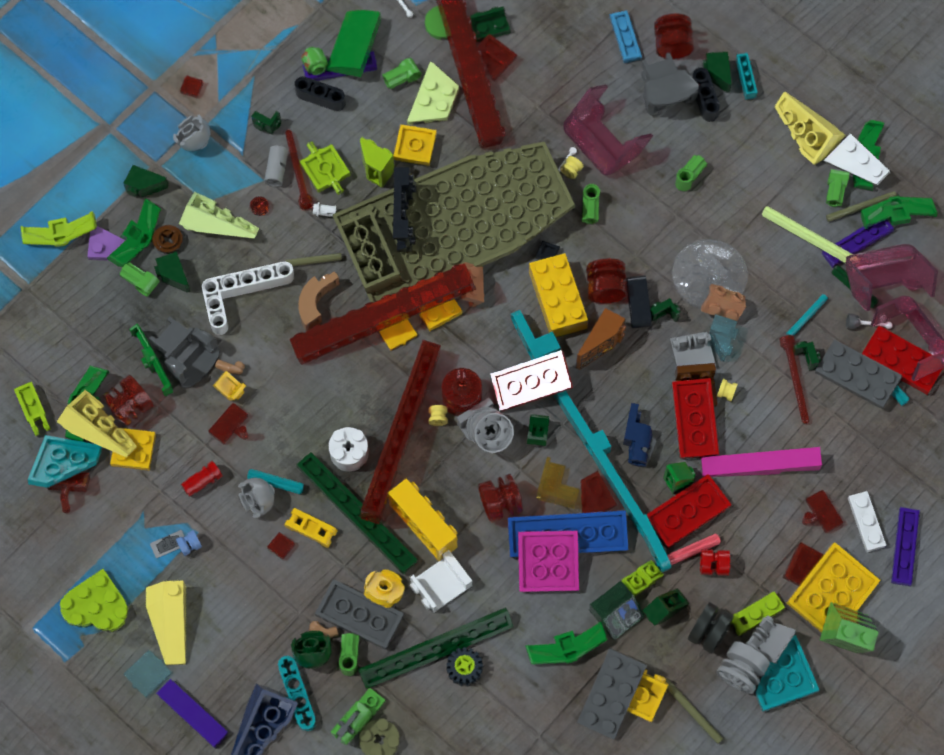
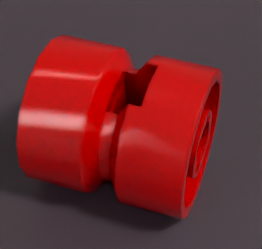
M701 549L700 574L712 575L715 572L718 576H729L730 551L718 550L714 553L713 550Z

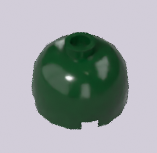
M322 631L304 632L301 634V638L296 640L295 637L291 643L294 660L301 667L307 669H317L328 662L332 653L330 637L328 635L325 636Z

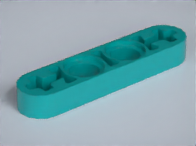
M283 656L278 662V668L288 697L294 701L300 697L306 700L304 707H296L294 711L298 726L303 731H311L316 725V719L297 664L291 656ZM285 661H288L289 664L293 663L290 666L292 674L289 676L286 668H282ZM292 679H297L299 686L296 689H290L288 682ZM306 711L307 718L312 719L309 726L301 724L304 721L302 712Z

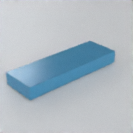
M628 11L610 14V20L623 62L628 63L641 60L642 55Z

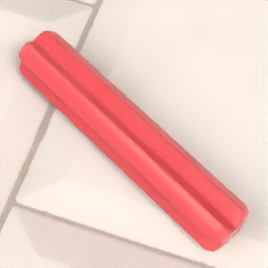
M713 534L667 556L671 565H674L701 553V549H710L719 545L721 540L718 534Z

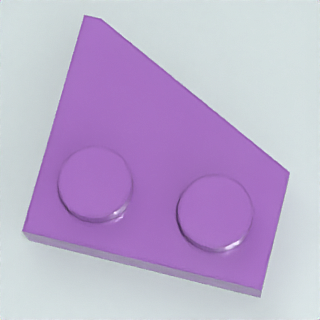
M97 226L96 229L90 231L87 257L89 260L109 261L107 257L126 240Z

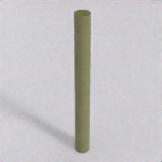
M895 191L830 213L826 215V219L828 222L887 200L889 197L897 196Z
M667 679L665 681L669 684L667 690L712 739L719 744L724 738Z

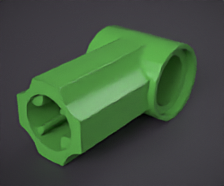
M407 58L399 64V67L382 74L386 86L392 89L406 81H416L422 73L414 60Z
M694 155L684 168L678 171L675 186L678 190L688 191L691 188L692 183L707 166L703 157Z
M835 169L830 170L827 184L829 188L826 198V204L829 206H842L849 172Z
M595 184L586 185L583 191L582 222L586 224L598 223L600 189ZM587 193H593L595 197H589Z
M130 262L125 264L120 272V277L134 285L146 297L151 294L160 282L152 273L148 271L145 273Z
M352 633L342 634L339 666L342 674L345 676H353L358 670L359 635ZM348 661L354 663L353 667L349 669L343 667L344 663Z

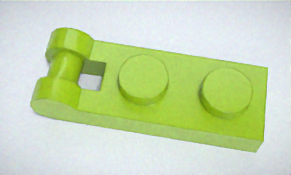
M774 591L740 612L733 614L734 617L730 624L734 625L736 628L735 632L738 636H741L758 626L763 617L766 618L767 615L773 617L783 611L785 606ZM744 618L747 624L743 625L740 620Z

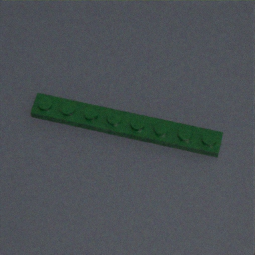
M311 452L296 464L297 468L403 575L418 562V559Z
M505 607L358 669L365 688L373 687L451 654L453 651L456 652L458 648L463 649V647L470 646L512 628L513 624L509 612Z

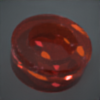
M261 196L253 198L250 202L251 212L257 216L265 215L269 210L267 199Z

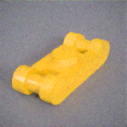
M293 508L290 513L291 517L289 520H286L284 526L329 548L330 540L336 535L338 530L313 516ZM298 519L303 520L300 525L296 524ZM321 529L326 531L324 537L319 535Z

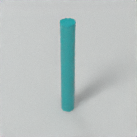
M822 294L790 328L786 335L792 338L828 300V297Z

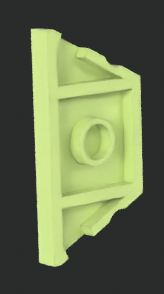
M432 62L429 63L408 117V125L422 121L424 123L447 121L459 86Z

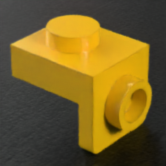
M225 371L214 383L213 387L231 401L238 400L245 391L243 389L246 385L238 382L230 373Z

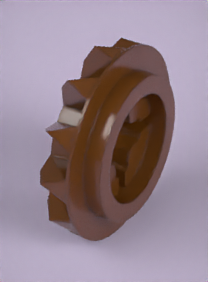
M172 225L159 227L153 235L154 246L164 254L166 252L173 253L183 243L181 231ZM163 236L167 238L171 237L173 243H165V239L163 238Z

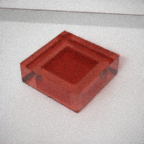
M186 75L179 91L181 94L198 98L204 82L203 80Z
M279 532L267 546V549L283 560L295 546V543Z

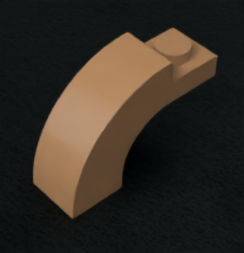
M335 272L324 275L320 281L314 276L302 289L299 297V314L306 332L322 322L321 314L317 310L320 298L340 285L339 277Z

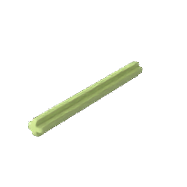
M766 206L763 210L762 216L853 268L859 269L863 260L769 206Z

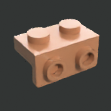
M464 262L461 264V299L469 301L470 307H475L484 302L483 267H476L471 263Z
M711 284L709 287L710 293L702 304L701 311L736 324L746 308L745 296L739 292H733L722 286Z

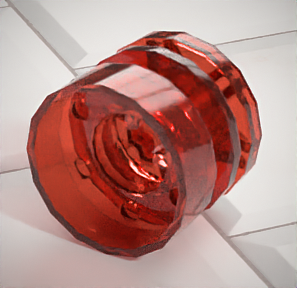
M678 13L667 14L659 17L654 22L655 46L659 57L666 59V53L670 52L672 59H680L689 56L694 51L692 20L690 17Z
M612 258L599 259L590 262L586 266L587 281L589 282L587 286L588 299L590 301L609 304L622 301L627 297V282L624 280L626 279V266L623 261Z
M457 368L446 374L441 388L443 405L448 408L449 413L459 416L482 401L481 379L474 371L467 368Z
M131 375L126 376L119 382L122 389L121 392L114 387L110 389L114 398L108 392L103 394L108 408L126 426L132 424L128 415L135 421L138 419L135 412L136 409L145 414L154 407L152 400L145 390Z
M511 474L505 475L506 484L501 477H497L498 487H495L491 480L478 484L480 498L490 523L503 519V509H506L509 516H513L512 506L517 514L523 512L522 497L518 485L513 480Z

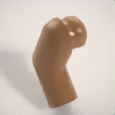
M219 359L215 363L216 369L237 375L242 374L245 365L240 361L233 365Z
M313 621L309 625V631H322L325 636L328 635L330 638L339 636L336 626L326 629L318 621Z

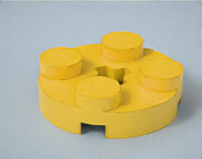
M382 570V572L377 573L373 571L366 578L364 596L378 605L390 608L393 604L399 602L403 596L404 585L401 582L402 579L398 574L390 570ZM385 585L387 586V590H384L380 587H384Z

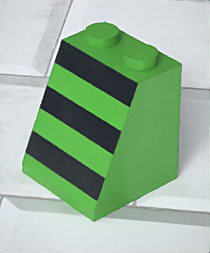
M830 602L820 641L854 653L874 651L879 631L867 614Z

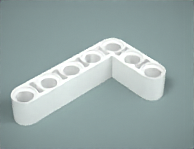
M279 262L206 279L202 284V290L213 333L223 335L228 331V322L222 299L290 284L294 280L292 265L289 262ZM283 271H289V274L282 275L281 273ZM265 275L271 276L269 279H263ZM248 279L253 280L251 283H244ZM227 284H234L231 288L226 287ZM209 288H215L213 292L207 291ZM213 305H219L216 309L211 308ZM223 322L221 326H215V323Z

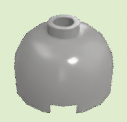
M198 114L195 118L191 115L183 120L178 126L180 130L177 135H173V140L182 149L193 152L207 146L211 132L208 123Z
M250 478L238 485L241 488V493H239L240 501L246 511H249V509L252 511V517L259 518L273 507L275 490L265 480Z

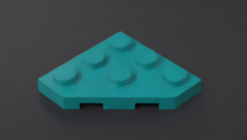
M45 435L28 477V484L48 488L97 465L102 447L97 444Z
M796 635L792 637L776 663L770 662L768 669L761 678L755 695L762 712L819 692V687Z

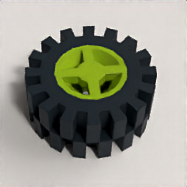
M463 647L462 650L458 648L456 652L453 651L451 653V656L447 659V674L450 680H453V683H458L459 686H470L471 683L475 684L476 680L480 679L483 664L477 652H474L471 648L468 650L467 647Z

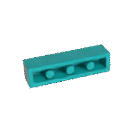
M748 53L737 54L736 64L745 100L756 98L758 92Z

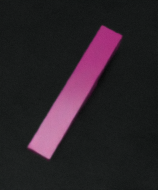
M820 447L701 457L702 477L707 474L711 477L774 475L788 471L820 470L822 466Z

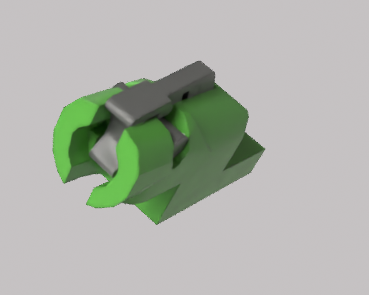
M369 688L362 698L356 701L341 718L339 723L332 729L331 734L336 739L339 736L342 737L341 743L347 745L370 722L386 702L385 699Z

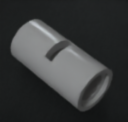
M282 146L270 147L264 179L265 184L272 187L282 186L288 156L287 148Z

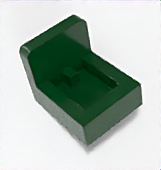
M257 111L251 116L253 126L257 130H264L271 135L274 130L280 127L282 122L278 111L274 113L271 119Z
M670 298L662 303L661 301L656 302L650 308L652 321L667 314H670L675 322L679 320L680 308Z
M801 341L794 346L793 355L804 354L809 371L816 370L821 358L819 351L815 350L814 343Z
M530 415L527 444L546 446L549 416Z

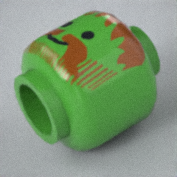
M309 47L301 57L306 71L313 75L323 73L328 65L326 56L320 48Z

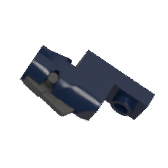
M631 403L623 445L629 446L628 463L637 467H645L650 460L656 440L652 437L651 426L639 423L641 411H638L639 404Z

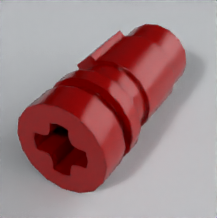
M213 461L209 462L207 467L203 466L201 471L196 472L181 483L182 488L189 497L205 488L209 483L213 484L215 479L219 480L223 477Z

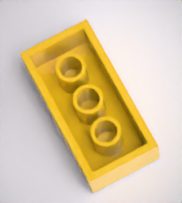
M566 254L529 263V275L549 333L553 332L555 337L587 329L588 318Z
M406 478L388 492L389 505L432 555L440 561L443 559L445 552L448 550L453 552L457 548L458 539L456 535L458 533L452 525L448 526L444 522L445 518L440 511L437 510L435 512L431 507V501L426 496L422 497L418 486L413 481L410 483Z

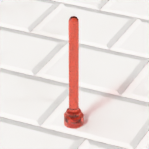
M287 130L285 135L300 192L298 199L299 208L307 210L314 206V202L310 194L307 193L293 133L291 130Z
M786 335L779 338V342L783 350H786L802 423L807 424L809 423V416L793 351L796 342L794 335Z

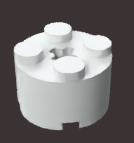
M350 427L334 431L329 441L331 461L342 471L352 472L358 470L366 463L369 456L368 443L363 432Z

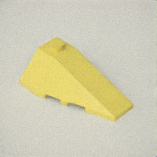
M787 92L782 94L775 105L782 121L790 129L793 140H796L801 154L814 165L829 156L845 137V134L833 124Z
M86 390L83 391L65 408L57 422L70 433L127 457L135 450L136 444L123 429L118 428L114 424L115 419L112 415L108 416L105 413L103 404Z
M163 581L146 587V609L165 665L186 664V586L184 581Z

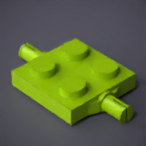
M313 141L307 143L306 146L311 154L301 160L300 165L317 192L319 193L329 187H333L337 195H340V192L342 194L344 190L339 183L351 175L333 145L317 149Z

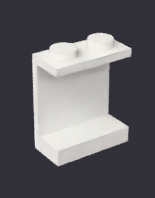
M449 550L443 554L442 560L417 577L414 575L410 577L411 589L415 594L419 593L423 598L421 602L427 610L431 609L433 613L472 587L471 578Z

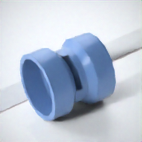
M194 530L188 532L187 536L176 539L184 556L190 554L194 549L202 548Z

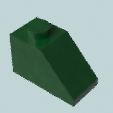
M728 52L706 53L705 60H702V68L709 72L711 81L724 92L730 93L732 82Z
M132 165L123 183L129 195L142 198L165 190L169 186L167 177Z
M177 252L155 259L157 266H154L157 277L161 276L163 283L186 293L190 292Z
M677 588L657 596L643 612L646 614L647 619L656 626L689 605V602Z

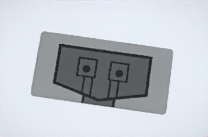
M182 530L150 543L156 558L180 548L176 539L185 537Z

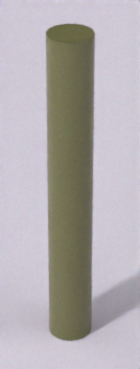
M341 253L288 259L285 262H289L293 267L340 261L342 257Z

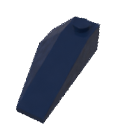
M256 683L248 701L231 755H261L266 746L271 741H274L279 731L290 722L298 702Z

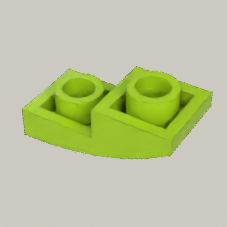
M650 560L640 566L635 572L623 578L620 584L633 598L658 581L664 574Z

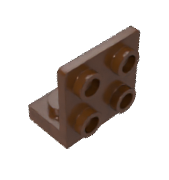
M715 363L677 366L675 371L676 381L711 378L714 407H717L714 381Z

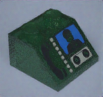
M619 581L593 601L589 607L591 614L598 622L602 621L604 629L614 641L645 617L634 595L622 581Z

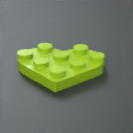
M101 569L71 589L60 601V611L64 620L76 627H86L92 624L98 630L113 632L125 624L128 616L126 601L104 569Z

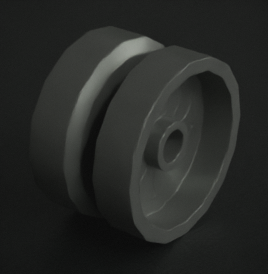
M709 602L695 623L687 640L697 645L704 636H707L703 643V649L712 654L727 634L728 627L734 616L724 611L715 620L719 609L718 606Z

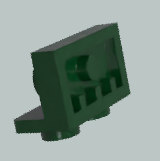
M504 6L493 7L488 11L476 12L470 15V27L476 43L510 33L511 29L505 16Z

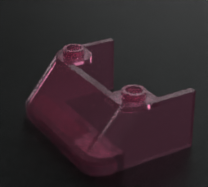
M606 84L590 87L565 120L563 128L569 138L603 175H611L635 159L653 135L650 133L638 136L633 140L626 141L623 145L600 121L605 114V109L599 99L608 88Z
M901 244L846 257L845 267L852 296L866 311H870L872 289L902 283L909 290L923 288L931 297H935L938 270L912 245Z
M900 296L878 306L871 325L876 326L902 313L907 316L929 345L928 349L932 356L918 362L911 378L913 381H916L944 368V331L922 303L909 296Z

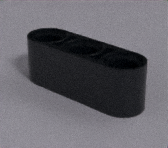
M699 67L692 74V78L699 85L696 100L703 119L713 122L718 117L720 104L709 72L705 68Z
M303 76L295 80V92L299 99L333 111L344 109L346 104L345 95L341 89Z
M646 275L626 277L632 328L651 327L652 321Z

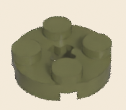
M376 719L368 722L362 728L359 734V744L365 755H394L397 752L400 737L397 728L391 722H388L386 719ZM377 735L385 737L382 745L374 743Z

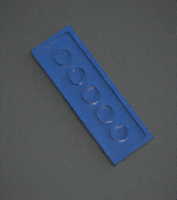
M626 511L508 517L510 557H518V532L578 531V553L628 550Z

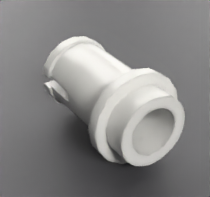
M320 202L314 204L313 215H316V217L319 215L333 217V214L336 213V206L322 205Z

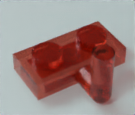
M232 403L208 430L209 434L223 445L233 433L246 440L248 438L247 429L245 426L240 425L246 420L248 413Z
M80 472L47 488L48 490L61 491L60 501L63 513L70 512L68 500L70 491H87L90 474Z
M824 490L806 498L805 501L813 513H805L802 519L804 525L818 520L824 532L828 533L843 524L841 517Z

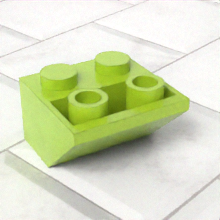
M361 137V155L367 180L383 188L394 173L393 154L390 150L377 146L374 141Z

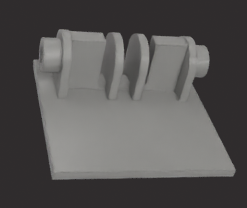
M708 332L670 338L677 366L715 363L710 344L711 336Z
M767 615L766 618L763 617L759 624L761 628H756L758 633L753 632L746 644L762 653L770 662L776 663L796 633V630L773 622L774 619Z

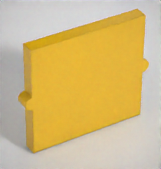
M401 308L390 315L386 314L384 318L374 323L390 351L402 344L406 345V342L418 336Z

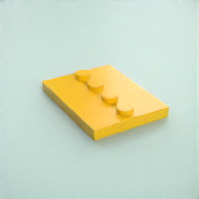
M834 542L786 603L822 633L830 602L858 611L881 580Z

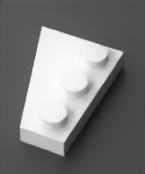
M851 134L824 160L875 185H878L890 173Z

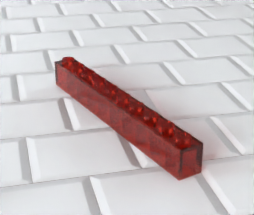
M436 0L480 148L501 145L505 137V129L500 124V112L495 108V96L490 92L489 78L486 79V67L480 59L481 50L475 43L476 34L471 30L472 23L470 16H467L466 2L465 0Z
M457 264L448 271L438 272L434 277L427 280L422 279L411 287H403L397 293L385 295L381 300L369 302L360 309L350 310L346 315L334 317L329 322L323 325H316L307 332L297 333L293 338H290V342L298 361L303 365L474 291L476 287L466 264Z
M422 340L362 505L361 519L380 524L389 499L388 492L393 488L440 357L441 345Z

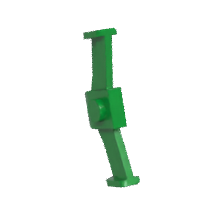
M870 120L865 123L857 140L879 160L881 147L875 146V143L885 123ZM853 174L854 188L873 191V183Z
M889 197L887 200L861 210V220L865 229L886 219H890L893 226L910 223V215L933 217L938 215L933 199L920 197Z
M145 198L137 223L131 220L120 236L126 241L113 251L107 259L115 265L123 267L144 248H147L153 240L161 208Z
M135 324L129 330L132 336H137L143 347L141 350L143 355L141 361L145 369L149 368L152 373H157L164 386L161 390L164 396L173 393L171 383L139 324Z
M90 365L73 393L70 394L67 404L69 405L85 390L94 396L109 374V371ZM66 430V438L85 442V439Z
M600 621L577 637H575L573 631L554 636L556 644L525 645L531 665L563 662L569 664L578 661L581 656L608 639L602 621Z

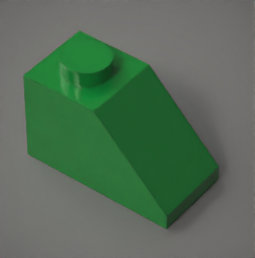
M686 462L673 463L666 466L663 479L672 494H675L694 483L695 472L691 466H687Z

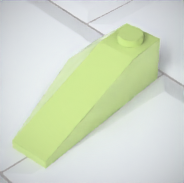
M196 192L193 193L179 222L185 229L191 231L255 238L259 231V228L241 217H233L230 210L224 208V210L215 206L217 202Z

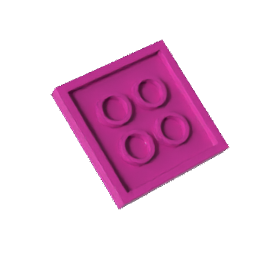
M578 531L518 532L519 592L579 591Z

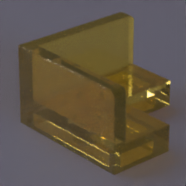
M550 457L546 458L537 491V500L575 509L579 488L561 484L565 466L552 463Z

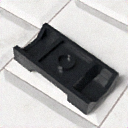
M409 167L394 168L393 239L397 240V252H412V245H416L414 228L410 226L408 216H406V210H409V200L413 199V193L417 191L414 174H411Z

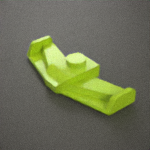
M93 211L68 223L66 217L48 221L49 228L20 226L23 244L54 245L55 247L65 246L71 240L97 228L96 217Z

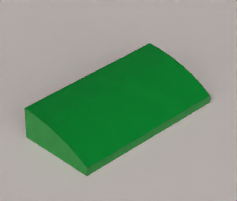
M371 10L346 12L326 71L362 77L381 23L380 12Z

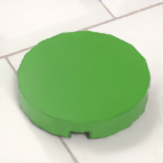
M436 6L429 10L425 16L426 31L435 39H450L460 29V16L455 9L449 6Z

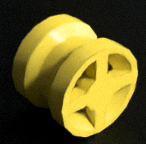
M568 156L566 164H563L560 170L566 177L575 179L578 175L577 172L581 171L584 166L577 158Z
M723 379L717 397H725L728 401L732 402L738 384H731Z
M433 405L428 408L430 425L443 426L448 423V418L446 417L448 408L446 406Z

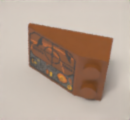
M606 308L604 309L577 354L576 369H582L614 349L617 343L620 344L622 342L626 329L624 317Z

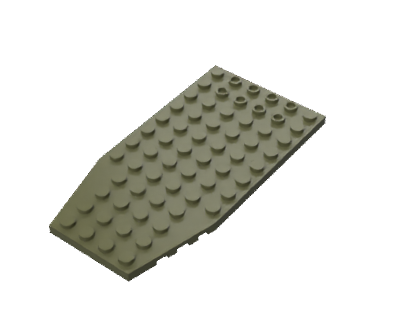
M540 142L524 145L516 149L508 148L495 153L493 151L486 152L484 155L479 156L470 155L416 178L417 191L413 193V199L409 200V210H406V216H408L410 226H413L414 234L416 235V245H412V252H397V240L393 239L394 188L333 214V218L374 311L378 312L461 276V264L464 262L471 263L476 267H482L514 253L572 210L575 204L546 143Z

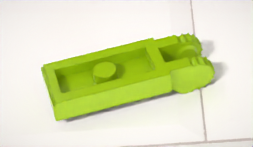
M32 381L15 388V394L35 436L40 435L39 429L35 425V421L39 419L42 420L46 431L51 430Z

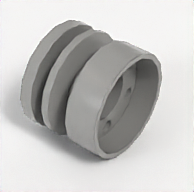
M481 407L475 410L469 416L466 424L470 440L489 453H497L506 449L514 436V428L510 419L495 408Z
M735 641L727 652V657L730 660H722V666L718 667L716 673L731 687L744 693L752 694L756 689L755 686L760 682L757 676L765 674L770 661L753 647Z

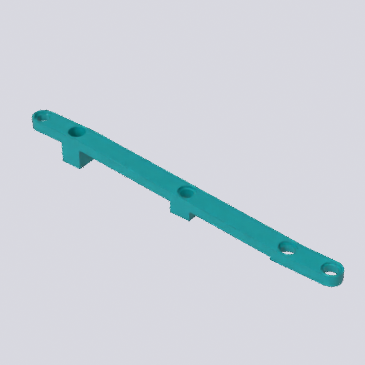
M517 310L510 314L514 327L531 360L561 351V347L553 332L535 339L522 312ZM566 391L554 394L553 396L644 539L660 571L663 573L671 569L670 560L647 515H643L606 456L611 451V445L604 431L601 430L594 434L591 432Z

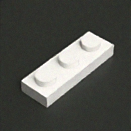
M868 492L849 496L848 501L866 553L885 548L886 543Z

